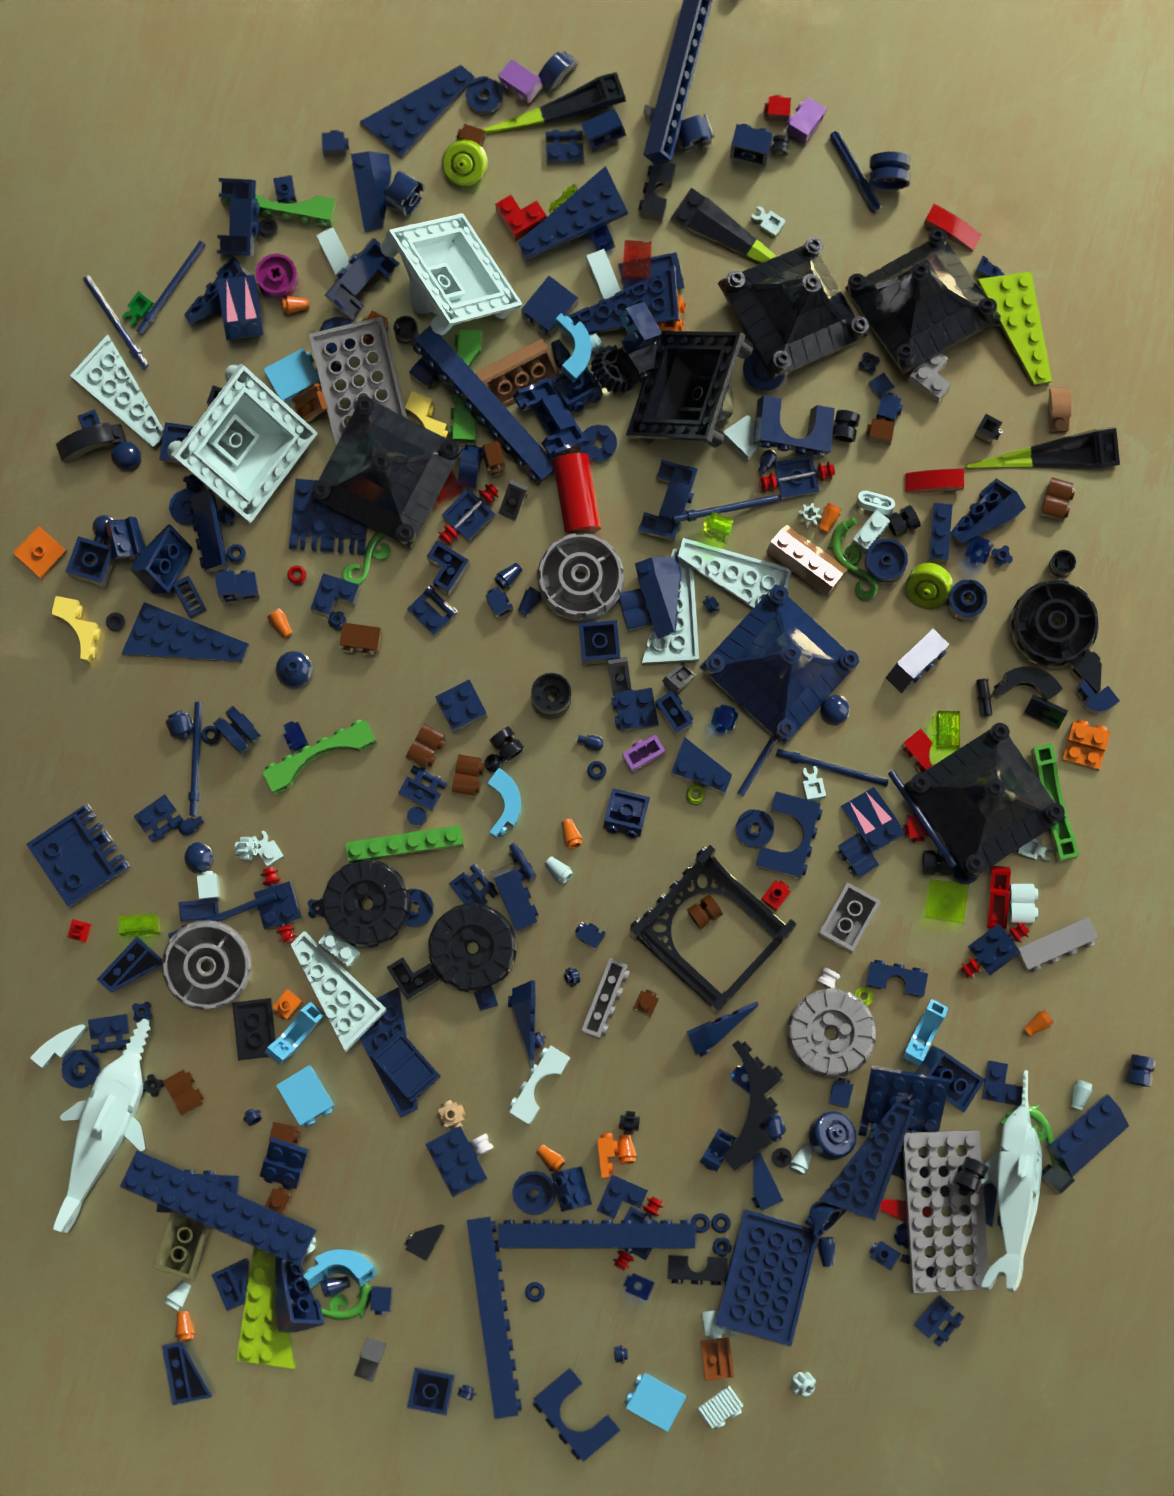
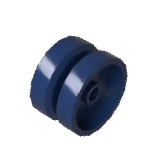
M900 152L873 154L870 156L869 168L872 172L869 174V185L875 189L890 191L908 187L910 185V173L908 170H910L911 158L907 154Z
M880 539L874 542L867 552L864 561L865 571L874 578L876 583L890 585L897 582L903 576L908 563V554L904 546L898 541Z
M231 706L226 711V716L232 723L229 724L224 718L219 717L213 725L242 754L248 749V744L243 740V736L251 743H255L261 736L249 719L234 706Z
M530 1171L521 1175L514 1183L512 1190L513 1200L517 1207L530 1215H539L548 1211L554 1204L556 1197L552 1180L546 1174L538 1171ZM532 1189L538 1191L537 1196H531L530 1192Z

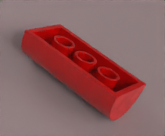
M572 453L554 458L553 465L565 533H596L600 531L601 524L589 455L586 453Z

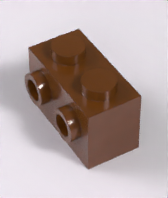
M343 622L339 645L344 649L343 651L355 653L356 650L363 651L362 654L365 655L379 654L382 630L380 627Z

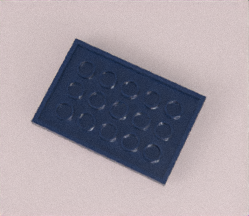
M744 1209L715 1325L791 1347L818 1238H813L814 1230Z

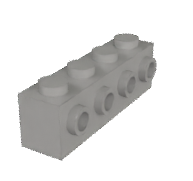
M1089 917L1018 948L1021 952L1018 957L1025 972L1031 970L1033 973L1042 968L1041 964L1046 962L1049 965L1059 961V956L1066 954L1068 957L1077 953V948L1081 946L1086 949L1094 945V940L1098 939V936Z
M609 958L582 1027V1033L600 1039L601 1035L605 1037L608 1029L606 1021L608 1017L612 1018L616 1007H613L615 999L619 1000L623 991L620 988L622 981H627L630 973L627 970V964Z

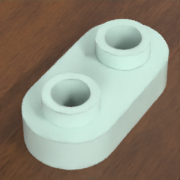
M870 491L860 492L857 498V505L860 508L872 512L877 510L883 515L891 514L895 507V502L892 498Z

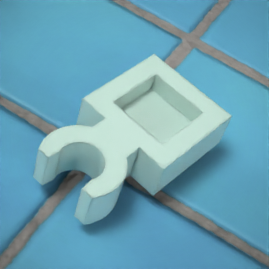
M757 206L756 210L761 215L755 216L752 214L751 219L755 222H762L760 228L776 237L786 223V220L771 210L767 215L762 207Z
M813 766V774H808L806 768L803 769V777L807 779V781H803V788L806 800L810 801L826 798L822 778L816 779L818 773L816 766Z
M261 831L264 835L263 840L259 841L255 836H253V840L257 842V845H261L258 853L266 866L269 867L284 856L274 840L268 843L267 833Z
M1033 839L1021 847L1017 854L1036 860L1039 855L1042 860L1049 862L1051 858L1045 856V851L1053 852L1054 848L1051 846L1041 847L1042 841Z

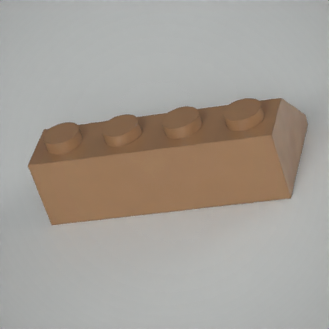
M543 339L475 372L504 406L515 402L513 395L517 390L529 387L546 378H549L551 381L552 378L560 374L550 349Z
M788 525L779 531L766 551L767 554L826 596L831 593L848 571L837 560Z

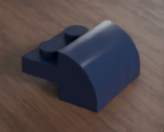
M130 516L126 519L109 520L105 523L114 559L127 558V560H134L146 548L138 517Z

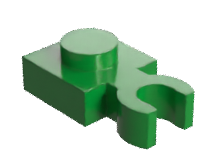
M138 291L127 305L131 310L125 312L122 319L126 321L131 316L132 321L129 324L135 326L138 322L137 317L141 316L143 318L146 312L154 305V302Z

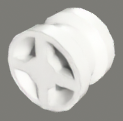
M823 967L822 975L818 977L817 982L829 989H834L835 982L839 980L840 975Z
M487 1134L469 1142L475 1149L476 1157L493 1148L492 1144L487 1140Z

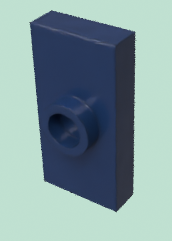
M218 899L178 902L180 922L204 920L219 914Z

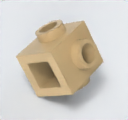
M452 1100L441 1104L442 1108L438 1109L440 1114L437 1115L440 1125H445L446 1128H451V1130L462 1126L461 1122L465 1121L463 1116L466 1115L462 1104L458 1106L457 1102L452 1103ZM449 1111L455 1113L453 1118H448L447 1113Z

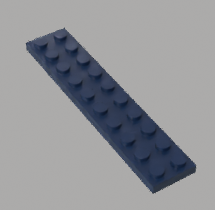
M136 1151L120 1185L121 1188L299 1267L317 1231L140 1151Z

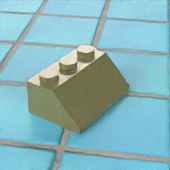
M172 1211L153 1268L188 1279H194L211 1227Z

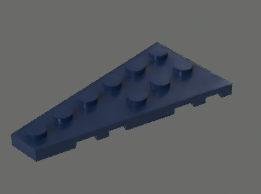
M460 65L360 121V124L402 159L464 92L470 82L475 79V76Z
M672 266L667 271L660 274L657 273L646 281H640L615 293L614 296L608 299L604 298L599 303L589 308H583L568 317L571 318L574 326L580 321L588 334L625 329L619 318L623 311L630 306L645 302L657 324L680 321L676 268Z

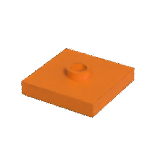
M40 526L13 552L40 579L67 553Z

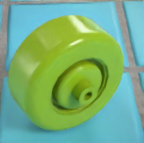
M457 141L451 144L442 156V170L447 179L456 185H472L478 182L486 173L488 166L487 155L483 148L474 141Z
M922 563L911 570L905 588L908 597L913 603L923 608L934 609L941 607L948 601L953 581L947 570L940 565Z

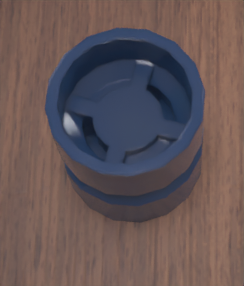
M1132 1054L1129 1064L1132 1069L1127 1073L1126 1082L1138 1086L1151 1087L1153 1076L1150 1072L1154 1071L1156 1060Z

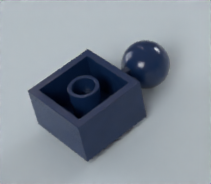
M101 515L94 520L92 525L93 532L96 535L94 541L78 536L65 571L69 577L105 588L115 561L111 546L105 545L106 539H109L105 523L109 520H114L112 517ZM93 559H94V560H95L94 564L89 565L88 562H89V561L92 562Z

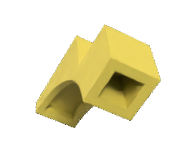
M412 391L405 406L406 413L417 419L423 427L448 438L447 424L429 418V416L432 417L435 410L433 399Z
M55 596L52 616L68 623L75 629L81 645L80 659L82 662L91 663V659H94L96 655L95 641L100 638L101 630L99 626L93 622L78 620L83 610L78 600Z

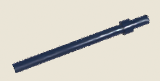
M202 241L198 242L154 306L143 316L144 320L136 330L139 334L142 335L149 324L155 321L157 313L206 246L205 243Z
M89 275L83 278L84 282L129 348L130 355L133 359L137 360L142 369H146L149 365L142 356L143 352L139 346L134 344Z
M777 494L697 511L694 509L688 510L686 513L673 515L672 520L673 523L686 520L688 522L696 521L697 518L780 502L781 496Z
M195 702L191 790L188 792V801H190L189 816H197L198 801H200L198 784L202 702Z
M773 735L737 793L744 797L778 741Z
M777 749L776 756L789 759L790 762L796 764L800 762L886 787L888 785L889 779L800 755V752H789L782 749Z
M895 770L888 773L889 777L937 847L940 857L945 859L951 869L955 868L957 863L951 856L948 846L943 844Z
M275 892L267 894L204 920L220 922L276 900L277 895ZM178 930L173 931V932H171V933H168L169 939H171L172 936H173Z

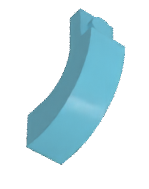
M561 313L555 319L554 324L571 340L573 354L562 365L560 370L574 383L583 374L589 362L591 340L586 328L580 321L574 326L571 318Z
M500 768L497 769L488 782V786L496 791L505 803L502 816L490 831V835L496 839L498 836L502 837L508 829L507 824L513 828L516 826L521 813V798L518 787L513 779Z
M933 999L930 1000L907 1044L902 1058L919 1067L921 1066L928 1048L945 1018L948 1007Z
M312 1002L308 1003L299 1012L286 1031L266 1049L265 1053L280 1065L302 1045L322 1020L325 1013Z
M337 1249L327 1251L315 1257L316 1266L309 1268L305 1275H303L305 1284L311 1290L332 1274H346L362 1287L373 1279L376 1273L374 1266L361 1254L350 1250Z

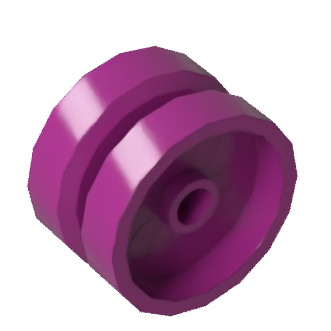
M270 254L258 263L255 271L256 280L264 296L274 301H281L282 298L292 296L296 292L299 278L296 267L291 259L282 254Z

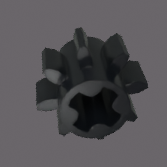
M626 1111V1115L620 1114L619 1129H623L624 1134L633 1135V1131L639 1130L640 1116H635L634 1111Z

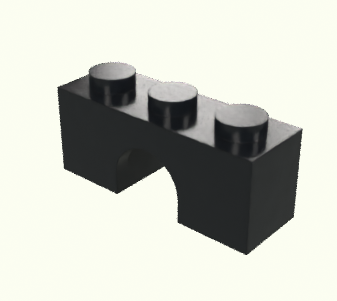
M665 162L649 165L647 176H650L649 182L644 184L643 193L645 197L644 200H640L638 211H641V218L663 222L667 199L657 196L655 191L659 187H672L676 164Z
M668 1255L667 1279H671V1283L683 1284V1280H691V1284L703 1285V1281H711V1285L722 1286L727 1277L728 1258L707 1257L706 1268L702 1272H694L689 1268L688 1256Z

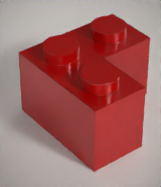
M512 195L495 204L497 214L515 241L527 235L547 217L537 200L523 209H520Z

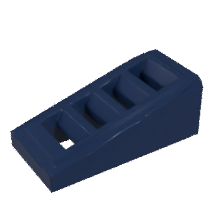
M189 575L173 584V588L189 618L206 610ZM186 583L189 584L188 587H186V588H184V589H182V590H179V589H178V587H180V586H182V585H184V584H186ZM189 590L193 591V593L185 597L182 596L183 593ZM194 596L196 597V600L186 604V600ZM199 603V607L191 611L189 610V607Z

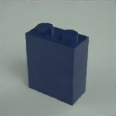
M548 276L521 309L522 319L528 324H534L542 335L545 336L547 334L551 337L558 329L554 324L555 319L561 313L564 316H569L579 303L578 297Z

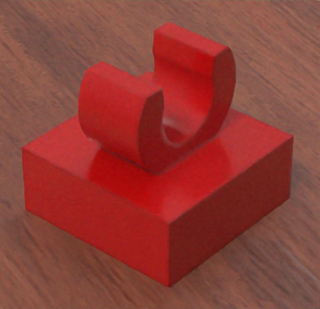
M72 919L67 938L87 943L92 924Z

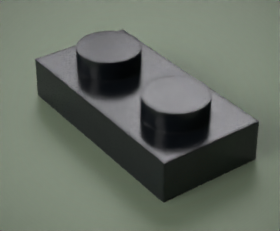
M1034 694L1025 709V713L1057 728H1060L1068 710Z

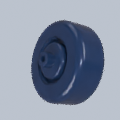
M753 349L749 357L744 359V377L749 385L757 390H774L788 376L787 373L772 380L755 349Z
M826 1112L814 1119L810 1125V1144L813 1150L824 1159L838 1160L851 1153L856 1145L857 1135L855 1127L851 1120L840 1112Z

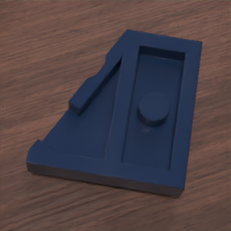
M247 1258L211 1274L227 1311L246 1303Z

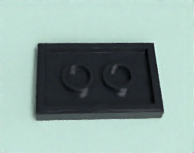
M272 998L233 1002L238 1061L268 1058L269 1056L265 1051L276 1040Z

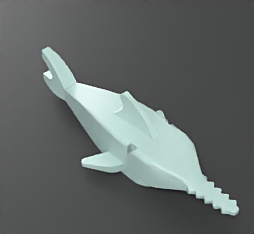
M147 1019L137 1023L138 1028L133 1030L134 1036L130 1037L131 1042L126 1044L127 1050L123 1051V1055L103 1068L97 1076L87 1101H79L60 1116L62 1121L80 1120L74 1146L67 1197L62 1204L53 1228L56 1231L68 1233L80 1212L83 1200L108 1166L125 1137L138 1150H145L142 1127L134 1117L143 1093L139 1061L142 1059L140 1053L144 1052L142 1046L146 1045L144 1039L149 1036L147 1031L151 1029Z
M1024 1070L1022 1103L1006 1120L1002 1131L1000 1151L994 1154L985 1164L989 1169L985 1178L980 1179L982 1182L980 1187L987 1183H992L997 1188L1000 1220L1007 1252L986 1273L981 1288L985 1290H991L997 1280L1004 1275L1006 1276L1008 1291L1015 1292L1018 1288L1023 1273V1257L1038 1206L1042 1173V1150L1035 1129L1032 1128L1030 1120L1027 1070Z

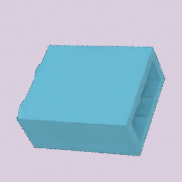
M304 348L264 368V372L275 393L286 404L311 385L320 383L318 370L312 364L315 361L311 353H306Z
M310 1065L276 1085L301 1127L304 1125L309 1127L316 1122L315 1118L322 1115L325 1117L333 1112L332 1108L335 1105Z
M645 1372L643 1376L639 1374L634 1383L637 1386L634 1393L629 1392L624 1402L627 1404L626 1409L668 1432L687 1396Z

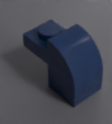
M558 51L546 62L538 77H540L542 84L550 91L560 85L564 76L574 70L578 62L566 51L563 53Z
M465 444L459 464L457 485L476 488L483 456L481 447Z
M1085 680L1075 687L1077 695L1082 700H1086L1082 709L1090 714H1103L1120 701L1109 686L1098 694L1094 693Z
M719 1128L700 1163L704 1164L707 1169L717 1172L724 1161L722 1156L731 1148L736 1137Z

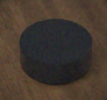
M271 218L263 219L259 223L260 234L265 238L274 237L278 232L277 223Z
M114 612L106 618V625L110 631L120 632L124 629L126 621L120 613Z

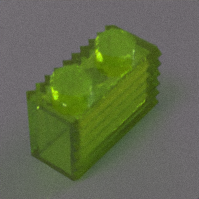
M712 511L711 516L707 515L703 525V531H706V538L709 537L717 542L720 541V543L726 544L733 528L734 519Z
M937 711L936 716H932V727H936V734L932 735V746L936 747V751L955 752L960 749V711Z
M144 913L143 915H120L119 934L121 936L161 934L160 916L156 913L154 915L152 913L150 915L148 913L146 915Z

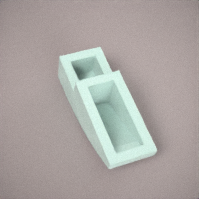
M332 227L316 236L337 278V272L342 267L345 268L349 262L348 256Z
M602 249L587 255V263L602 299H608L621 291L605 250Z
M81 1024L59 1033L43 1044L30 1059L46 1069L56 1055L64 1059L88 1027Z

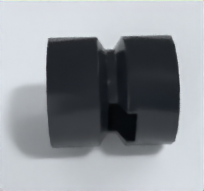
M405 315L400 316L394 322L393 329L396 341L402 346H412L413 340L419 335L415 319Z
M837 410L834 421L837 425L833 426L832 438L845 443L855 442L857 434L855 428L859 425L860 415L849 410Z
M911 505L900 509V513L894 512L886 516L890 520L889 529L895 538L905 535L907 530L913 531L921 527L918 515Z
M1068 550L1057 551L1048 564L1050 575L1059 580L1069 577L1076 566L1075 556Z
M510 726L500 730L489 740L495 749L500 750L499 755L504 762L512 760L525 749L520 740L515 739L516 735Z
M923 850V875H935L936 872L939 875H951L952 869L943 857L941 858L934 850Z
M966 1157L961 1166L963 1171L958 1172L954 1183L969 1192L977 1193L982 1184L980 1179L985 1178L989 1167L976 1159Z

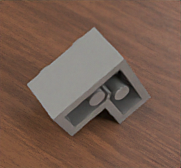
M942 353L916 367L908 379V382L936 404L946 395L951 386V383L939 375L948 361V358Z

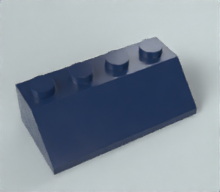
M209 489L190 496L191 502H188L190 513H194L195 520H192L193 530L198 532L199 537L196 539L197 549L202 552V557H199L201 569L205 568L207 573L228 569L229 565L213 491Z
M1106 1094L1049 1143L1046 1148L1070 1176L1073 1177L1128 1128L1129 1124L1121 1108Z

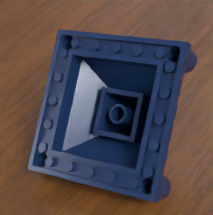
M775 584L699 668L784 745L860 661L856 652L847 651L788 596V590L784 586Z

